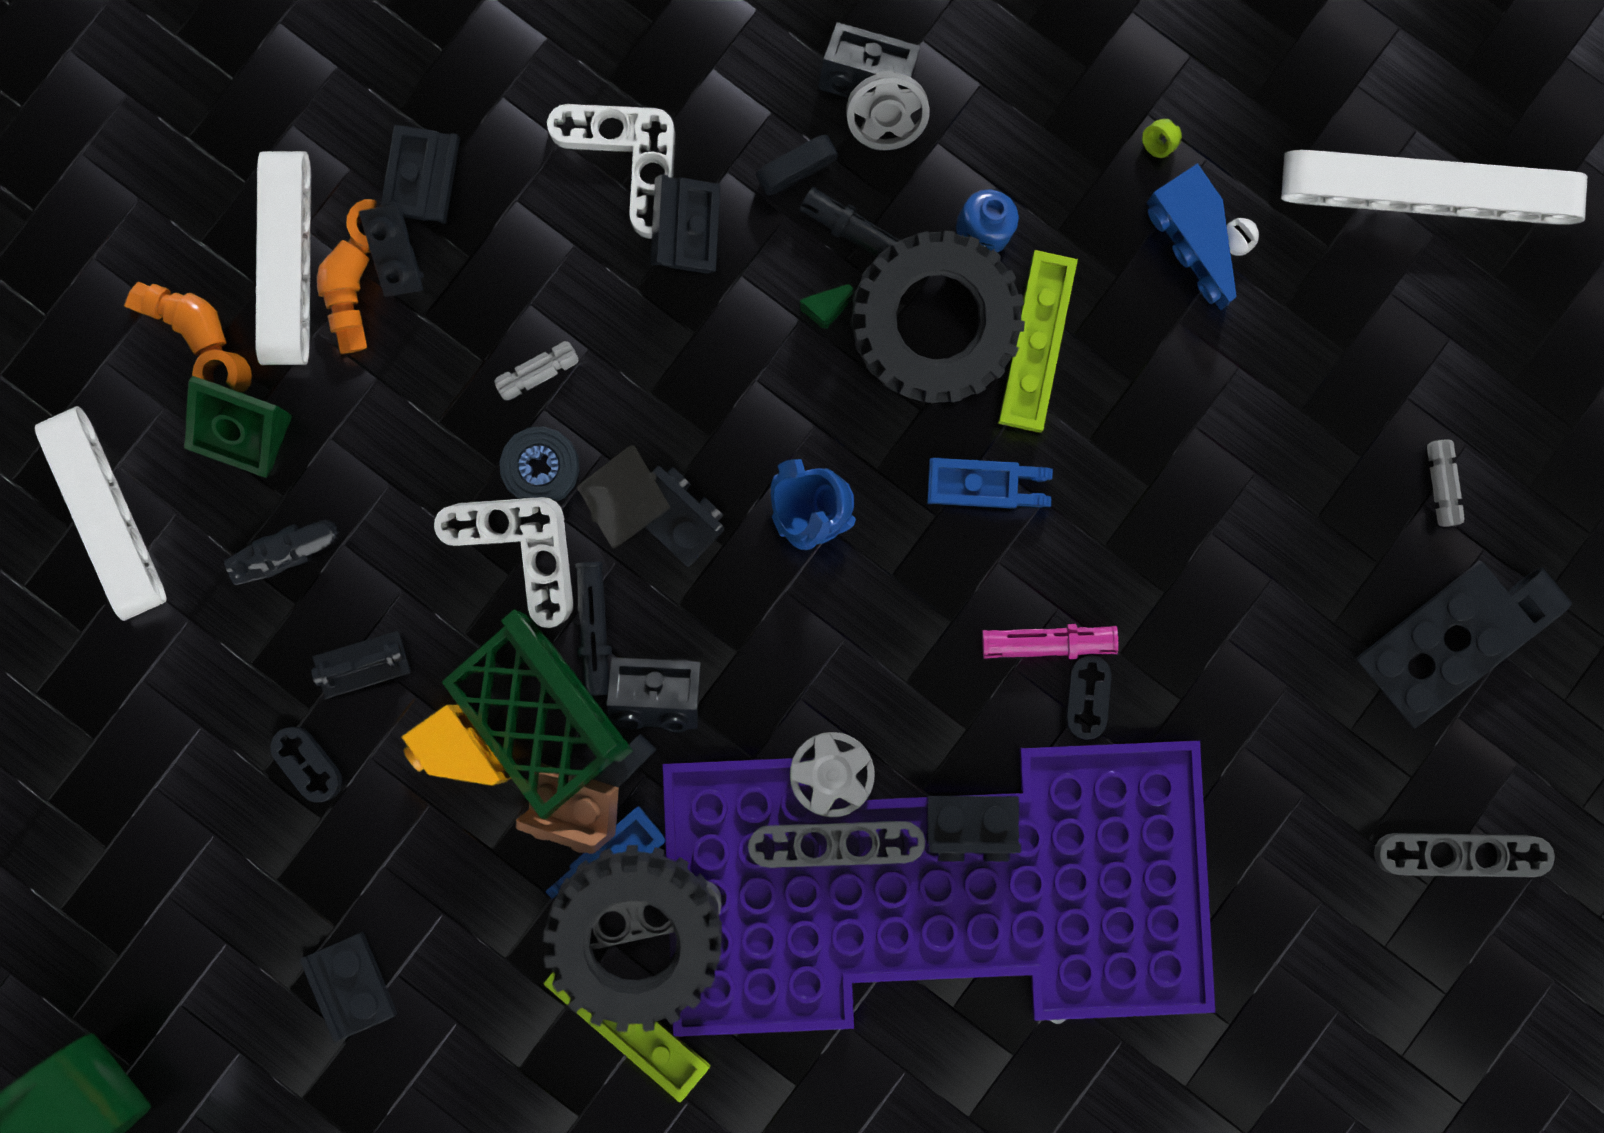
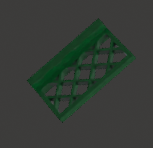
M514 609L501 620L504 627L443 680L442 683L539 817L546 820L613 761L621 762L633 750L540 627L530 616ZM510 641L516 649L514 669L495 668L497 651ZM526 663L531 670H524V664ZM472 673L484 674L481 698L467 697L459 686ZM494 674L513 676L510 700L491 699ZM523 676L537 677L540 681L539 702L520 701ZM550 696L556 704L549 703ZM473 704H478V705H480V706H479V712L477 711V709L474 707ZM490 705L509 707L505 732L492 731L488 726ZM519 708L538 709L535 734L515 733ZM548 710H560L567 717L564 736L545 735ZM575 729L582 738L574 737ZM498 738H504V745L501 744ZM514 739L534 740L530 766L517 765L512 759ZM544 741L563 743L560 769L540 767ZM573 744L588 745L597 757L583 770L570 769ZM523 772H529V780ZM539 773L558 774L557 793L545 803L537 793ZM569 775H570V776H575V777L568 783Z

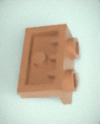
M541 763V766H540V767H547V768H555V767H552V766H549V765H546V764H543V763ZM539 773L537 793L545 803L557 793L558 774ZM569 775L568 783H569L575 776H570V775ZM592 779L546 820L541 819L529 803V810L516 819V829L530 833L537 839L551 840L569 846L579 853L593 854L616 834L619 788Z

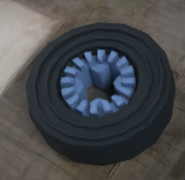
M544 426L527 428L515 434L504 446L499 461L501 478L507 490L517 499L544 497L558 502L565 498L574 488L580 472L579 457L571 441L559 431ZM543 455L548 456L546 464L551 468V472L548 475L540 473L537 478H533V469L529 466V461L532 458L540 460Z

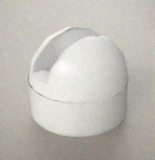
M1237 218L1227 225L1231 254L1244 255L1256 246L1259 239V231L1254 222L1246 218ZM1236 225H1239L1252 240L1250 243H1247L1243 235L1234 228Z

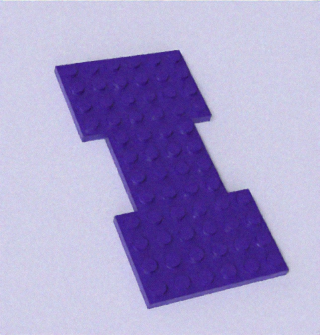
M1200 741L1019 748L1021 793L963 795L1019 797V843H1021V853H1010V861L1008 862L983 861V853H965V861H938V853H930L927 850V797L866 800L857 810L839 817H825L815 814L800 803L792 789L790 768L793 758L663 764L666 858L676 862L681 857L688 862V870L696 877L701 874L706 881L713 883L719 889L721 894L719 919L722 921L720 963H717L715 970V979L711 988L706 987L701 993V1002L694 1009L688 1005L680 1012V1020L673 1023V1037L854 1029L852 983L1031 975L1032 1013L1035 1021L1215 1013ZM814 757L801 758L800 762L811 761ZM799 783L801 791L811 802L812 787ZM838 798L830 809L844 808L851 803ZM907 821L918 826L925 839L924 851L919 858L913 862L895 864L768 868L755 863L748 849L752 834L760 827L768 825ZM886 829L876 830L880 842L877 856H887L885 846L899 847L901 854L905 855L909 854L910 846L917 845V838L910 837L908 829L900 830L898 838L889 839L884 838ZM853 831L846 839V848L854 856H864L872 848V839L865 831ZM786 832L788 842H775L773 834H764L763 842L756 843V851H763L765 859H773L776 850H788L787 859H797L794 850L796 832ZM819 832L807 833L801 840V850L808 857H820L827 849V840ZM675 932L669 933L670 960L676 951L677 937Z

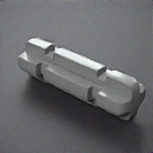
M564 341L553 347L552 353L547 354L545 351L516 367V372L511 374L508 371L497 377L494 382L501 397L504 400H510L520 395L521 389L526 388L529 390L557 375L558 369L563 368V370H566L577 364L578 356L572 345L568 341Z
M1447 439L1433 441L1428 444L1427 451L1429 461H1433L1434 464L1430 468L1434 500L1435 503L1439 502L1440 506L1439 509H1436L1437 521L1443 527L1460 525L1464 523L1465 518L1463 505H1458V499H1462L1457 464L1452 463V458L1456 457L1454 442Z

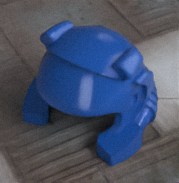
M802 459L787 460L777 466L779 473L774 475L772 479L770 494L774 513L772 519L780 536L786 537L798 549L809 550L814 548L815 545L835 538L838 534L854 526L856 520L852 516L854 494L849 484L839 475L827 468L805 471Z

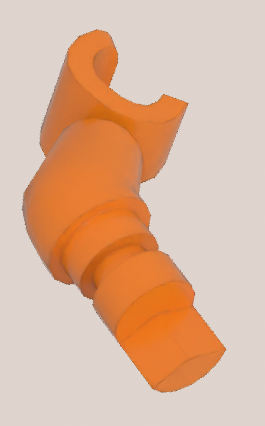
M372 199L359 201L350 209L347 215V229L351 238L348 242L342 240L319 265L317 273L318 296L324 297L326 308L332 310V314L328 315L330 332L337 334L340 354L358 352L367 348L361 314L359 310H354V305L358 303L356 292L360 290L359 280L370 260L366 254L371 253L366 236L359 231L362 222L358 211L378 207L377 201Z
M137 282L129 291L124 304L125 307L157 320L163 317V321L172 325L175 332L182 334L193 354L199 356L194 364L192 376L213 383L215 369L224 363L228 371L227 385L237 392H244L249 388L252 379L250 366L240 355L223 351L222 347L226 344L220 320L217 311L206 300L192 293L185 295L173 293L171 295V291L156 284L148 286Z

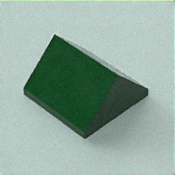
M192 376L188 385L184 448L267 478L271 473L292 415L273 404Z

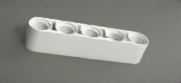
M305 151L260 152L258 157L256 354L260 365H305L309 358L311 168L309 156Z
M76 406L36 424L35 432L107 598L117 616L125 621L165 603L167 598L163 585L93 426L84 411L79 406Z

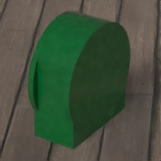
M92 1033L65 1047L0 1093V1133H125L152 1106L95 1034Z

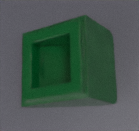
M847 284L800 300V309L823 330L827 329L852 301L854 288Z

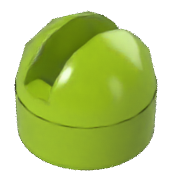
M1160 119L1153 122L1143 131L1142 141L1146 150L1151 155L1164 158L1179 146L1182 137L1179 126H1175L1172 123V120ZM1163 135L1167 139L1165 143L1160 140Z

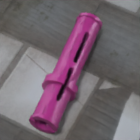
M1067 624L1066 628L982 630L983 659L1067 655L1068 659H1078V655L1118 654L1117 626L1077 628L1076 624Z

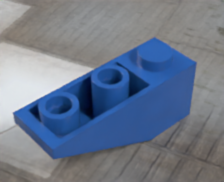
M1197 163L1152 194L1147 202V205L1150 207L1148 215L1154 226L1161 232L1165 230L1175 245L1172 246V249L1179 262L1186 268L1190 266L1200 281L1197 282V285L1203 297L1210 304L1215 302L1219 309L1222 310L1237 297L1223 199Z

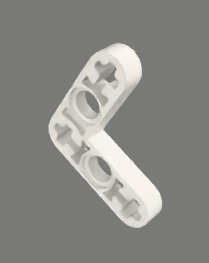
M575 104L560 105L553 109L548 116L547 127L551 138L560 147L567 149L633 152L630 219L632 226L642 237L652 238V226L647 227L644 219L638 218L639 214H646L648 200L646 195L638 197V194L642 192L654 195L655 184L650 185L642 181L640 172L646 164L654 162L663 166L665 175L673 178L675 131L669 114L656 108ZM565 117H572L575 125L588 126L586 118L593 117L591 121L593 138H587V132L582 128H574L571 130L570 136H564L561 128H558L557 125L564 124ZM607 118H616L624 125L622 134L616 139H605L599 133L600 124ZM652 121H659L661 129L667 130L666 133H659L657 145L659 152L667 150L666 155L653 151L650 152L651 141L649 133L643 130L651 128ZM642 149L649 151L641 154Z
M539 497L458 503L443 508L438 512L434 522V529L439 539L447 545L459 546L520 541L530 617L536 624L546 628L558 626L570 617L573 611V597L564 516L557 502L550 498ZM539 507L543 515H549L550 523L543 525V530L538 522L521 525V517L539 512ZM494 509L501 510L508 516L509 527L503 534L493 531L489 525V515ZM455 515L459 521H468L476 518V526L460 530L459 533L457 529L450 528L448 522L454 519ZM542 550L550 552L556 560V569L550 575L540 572L535 563L538 552ZM557 580L558 586L556 585L549 590L551 602L559 603L560 610L553 613V617H551L550 610L542 608V603L549 599L548 586L540 589L538 583L547 584Z

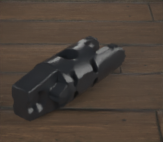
M325 519L300 529L297 525L293 524L274 535L264 536L253 541L251 545L225 560V568L234 585L266 577L271 578L282 573L287 568L311 561L310 554L327 547L328 544H332L331 542H335V538L338 537L337 533H339L337 531L338 526H335V522L332 523L331 520L326 521Z

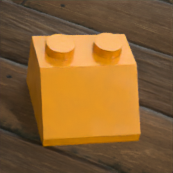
M459 705L444 706L402 736L408 745L403 750L404 754L418 772L425 769L428 775L487 785L501 784L511 779Z

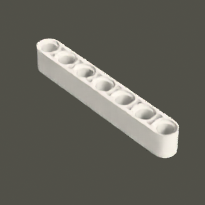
M1295 150L1284 154L1281 199L1300 204L1548 224H1575L1585 220L1587 175L1574 171Z

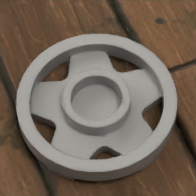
M880 71L878 74L863 80L850 93L846 108L847 121L852 134L864 145L878 150L898 149L913 142L924 131L929 119L927 95L921 85L911 77L894 73V71ZM898 85L905 86L909 89L901 90L899 89ZM875 87V90L873 92H867L868 90ZM921 108L920 117L917 123L914 124L910 115ZM854 113L865 118L861 129L854 119ZM888 131L898 136L890 139H880Z
M839 732L821 733L808 739L796 752L790 768L791 786L797 799L811 812L825 817L844 816L857 810L869 797L874 784V765L867 749L855 738ZM834 739L847 742L855 748L841 752ZM814 745V759L800 762L803 754ZM867 766V782L864 788L858 781L857 774ZM799 783L812 787L811 802L801 791ZM838 798L851 803L844 808L830 809Z

